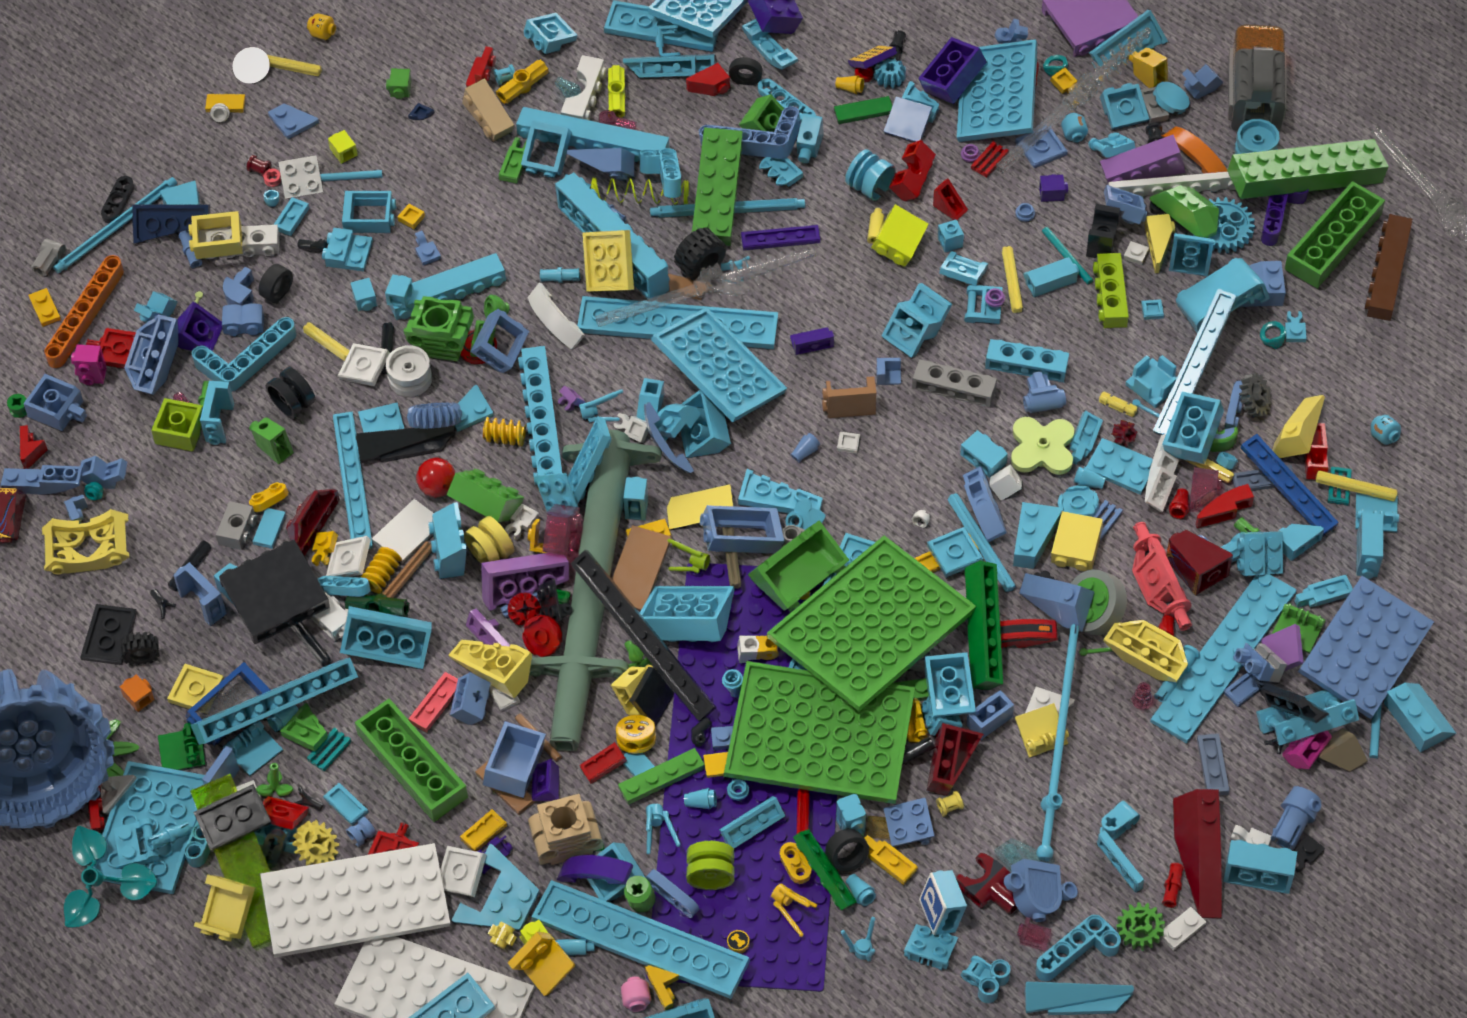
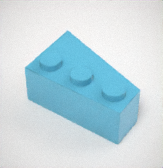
M1022 502L1013 566L1034 569L1059 525L1063 508Z

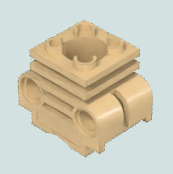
M580 794L538 804V813L528 819L529 829L540 865L562 863L570 857L592 855L593 851L603 849V841L592 804L589 801H581Z

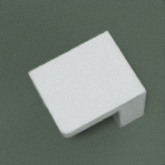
M1009 465L990 477L989 486L1000 500H1004L1021 489L1022 479L1014 468Z

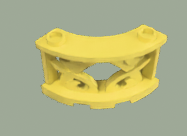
M110 509L100 516L90 518V522L79 524V520L67 521L52 518L42 527V535L45 537L44 570L59 575L107 569L122 564L123 561L129 558V552H126L125 532L128 514ZM85 536H91L95 542L101 544L89 557H85L73 549L83 543ZM53 537H56L59 543L53 544ZM54 550H61L57 553L59 558L54 557Z

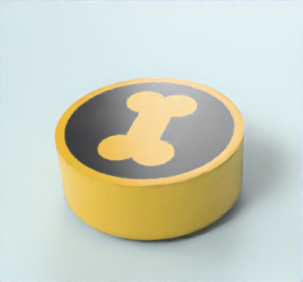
M741 930L731 932L727 937L729 950L739 954L744 953L749 947L748 935Z

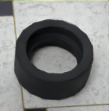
M273 264L265 271L258 287L259 295L272 303H278L290 290L293 282V273L280 264Z
M847 828L838 831L828 840L825 854L835 869L840 872H849L857 869L866 861L869 854V845L858 831ZM857 842L854 851L850 855L838 858L840 850L845 845Z

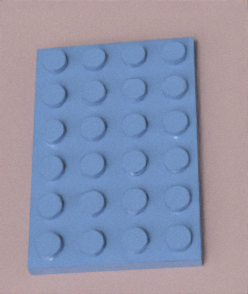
M1361 576L1298 672L1343 702L1354 699L1357 711L1371 719L1386 697L1387 691L1392 688L1434 621L1364 576Z

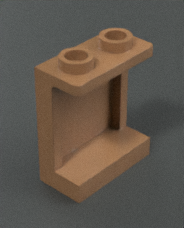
M874 376L866 377V387L832 390L830 381H826V388H822L823 412H827L828 418L876 415V385Z

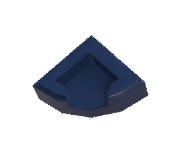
M418 103L408 115V119L424 120L435 112L433 109Z

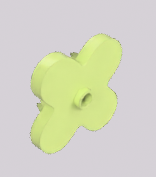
M1022 417L1015 421L1013 436L1020 445L1012 451L1011 464L1016 470L1030 472L1039 466L1045 467L1048 471L1057 475L1070 471L1073 456L1065 448L1074 437V427L1070 422L1057 419L1046 426H1042L1031 417Z

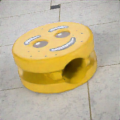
M630 715L621 719L616 725L618 747L632 754L643 753L651 749L656 742L654 722L643 715Z

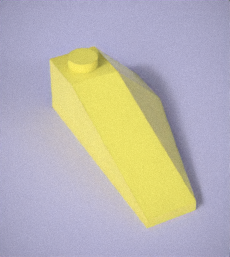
M1324 395L1305 398L1286 422L1272 449L1279 458L1309 453L1325 399Z
M461 640L448 655L451 659L478 677L490 682V685L512 698H515L528 683L532 653L518 645L510 644L508 647L501 646L500 643L488 645L480 641Z

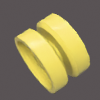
M491 516L482 519L478 523V528L473 526L464 532V540L467 547L481 564L497 561L500 558L506 559L514 553V546L507 532Z

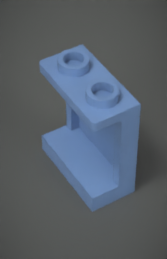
M190 562L176 571L173 576L179 595L184 597L190 591H193L201 599L199 602L203 616L210 626L227 614L221 593Z

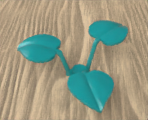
M77 826L72 840V854L79 865L87 866L81 874V879L86 884L88 894L80 889L68 894L64 902L65 926L70 928L84 926L95 920L98 916L100 902L92 897V886L97 887L101 885L103 880L122 882L120 886L122 895L129 900H140L146 897L157 885L156 876L149 868L137 863L124 866L121 873L122 878L104 876L100 870L94 867L97 864L96 859L102 858L106 853V839L97 831Z

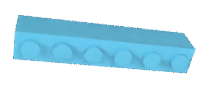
M495 253L413 282V292L406 309L389 306L396 320L407 319L411 316L415 300H422L423 296L440 300L462 299L473 292L479 293L487 287L501 285L506 281L505 270Z

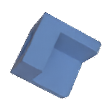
M877 358V385L901 384V358Z

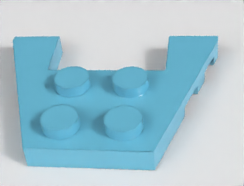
M489 844L485 852L487 856L484 864L501 871L481 912L460 903L451 921L459 924L491 927L492 924L498 926L500 922H503L515 930H521L540 890L498 849Z

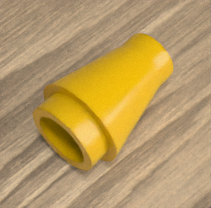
M859 75L837 77L835 87L854 94L862 93L864 90V78H860Z

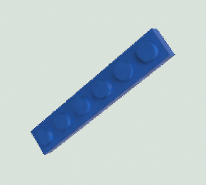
M1255 434L1241 445L1242 451L1311 526H1321L1324 529L1323 536L1338 525L1339 522L1258 434Z

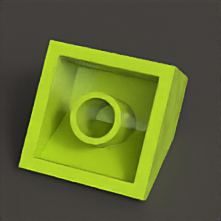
M164 398L151 430L155 444L194 451L200 436V418L203 405Z

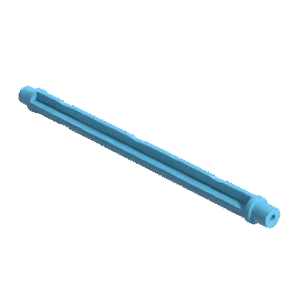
M173 177L163 181L161 185L136 204L154 203L161 197L160 190L174 187L177 181ZM132 207L62 260L60 259L53 266L54 270L58 274L63 270H67L70 265L133 218Z
M805 199L737 201L735 213L797 210V208H805ZM695 204L658 206L650 208L651 216L658 217L694 215Z

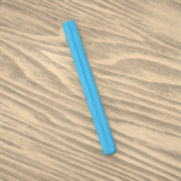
M957 493L951 494L948 502L978 546L986 562L997 564V578L1004 591L1014 590L1015 583Z

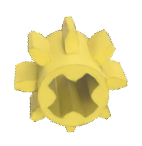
M500 922L498 926L492 924L488 932L492 937L490 942L502 949H505L507 944L512 947L517 938L513 934L515 929L503 922Z

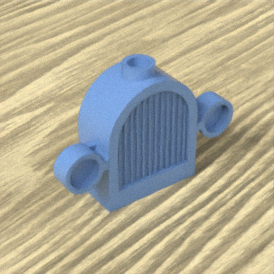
M1022 859L1011 865L1012 873L1004 878L1006 888L1013 891L1014 902L1019 911L1026 917L1033 919L1034 922L1046 921V915L1056 911L1062 899L1069 901L1078 894L1074 883L1065 882L1061 885L1060 865Z

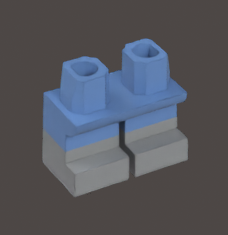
M1245 643L1244 648H1237L1233 656L1237 663H1241L1249 674H1253L1260 681L1279 683L1287 666L1265 644L1258 643L1256 649H1253L1248 643Z

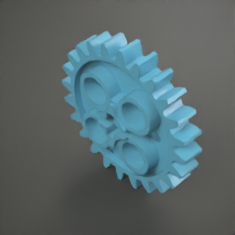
M1217 197L1216 202L1209 199L1211 203L1219 208L1217 234L1210 237V239H1214L1213 250L1217 248L1218 253H1221L1222 249H1225L1226 253H1229L1230 248L1235 252L1237 251V246L1243 248L1244 243L1248 244L1249 238L1253 237L1255 219L1252 218V212L1247 213L1248 207L1241 208L1242 202L1236 205L1235 199L1231 202H1228L1227 197L1224 198V201H1220L1219 197Z

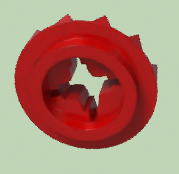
M519 593L510 600L508 615L515 624L525 625L530 618L540 615L541 606L538 599L532 594ZM524 603L527 607L532 608L526 612V618L523 612L516 611L523 608Z

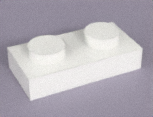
M1190 907L1163 929L1164 936L1159 937L1174 951L1204 927L1206 921Z

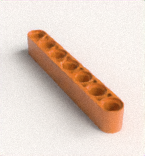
M110 255L103 260L46 346L44 352L50 367L60 368L65 364L123 276L124 270L118 256Z

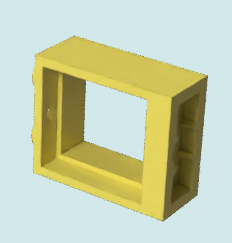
M238 211L191 216L192 224L189 225V234L193 237V240H189L190 251L195 253L196 259L243 254L241 220ZM231 227L232 239L199 243V230Z

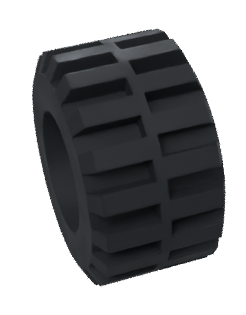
M699 228L691 232L679 244L674 254V263L691 280H701L712 274L719 267L726 255L727 248L709 228Z

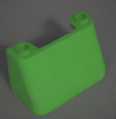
M819 520L747 575L784 611L786 609L792 611L800 604L798 600L833 572L837 575L846 567L844 564L849 561V558Z

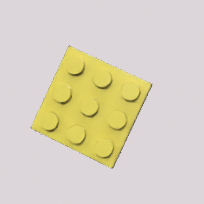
M630 230L583 232L586 291L634 290Z

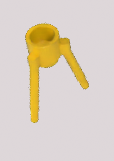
M781 883L775 887L771 894V897L775 900L773 905L781 911L798 935L803 937L804 934L784 909L783 905L788 906L793 900L806 907L812 906L816 908L817 904L795 893Z

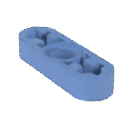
M653 869L645 877L650 882L652 889L687 917L692 918L699 911V906L692 898L657 870Z

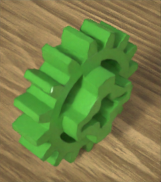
M1138 902L1135 908L1130 904L1129 911L1122 909V916L1117 917L1119 924L1116 927L1121 939H1124V945L1127 946L1132 943V949L1135 950L1137 946H1140L1141 950H1144L1145 945L1153 948L1152 942L1160 943L1159 936H1164L1163 928H1165V921H1162V913L1157 914V907L1150 909L1149 903L1145 907H1141V903ZM1153 921H1154L1155 924H1156L1155 930L1153 929V926H1152V922H1153ZM1127 923H1129L1130 926L1129 931H1127L1126 929Z

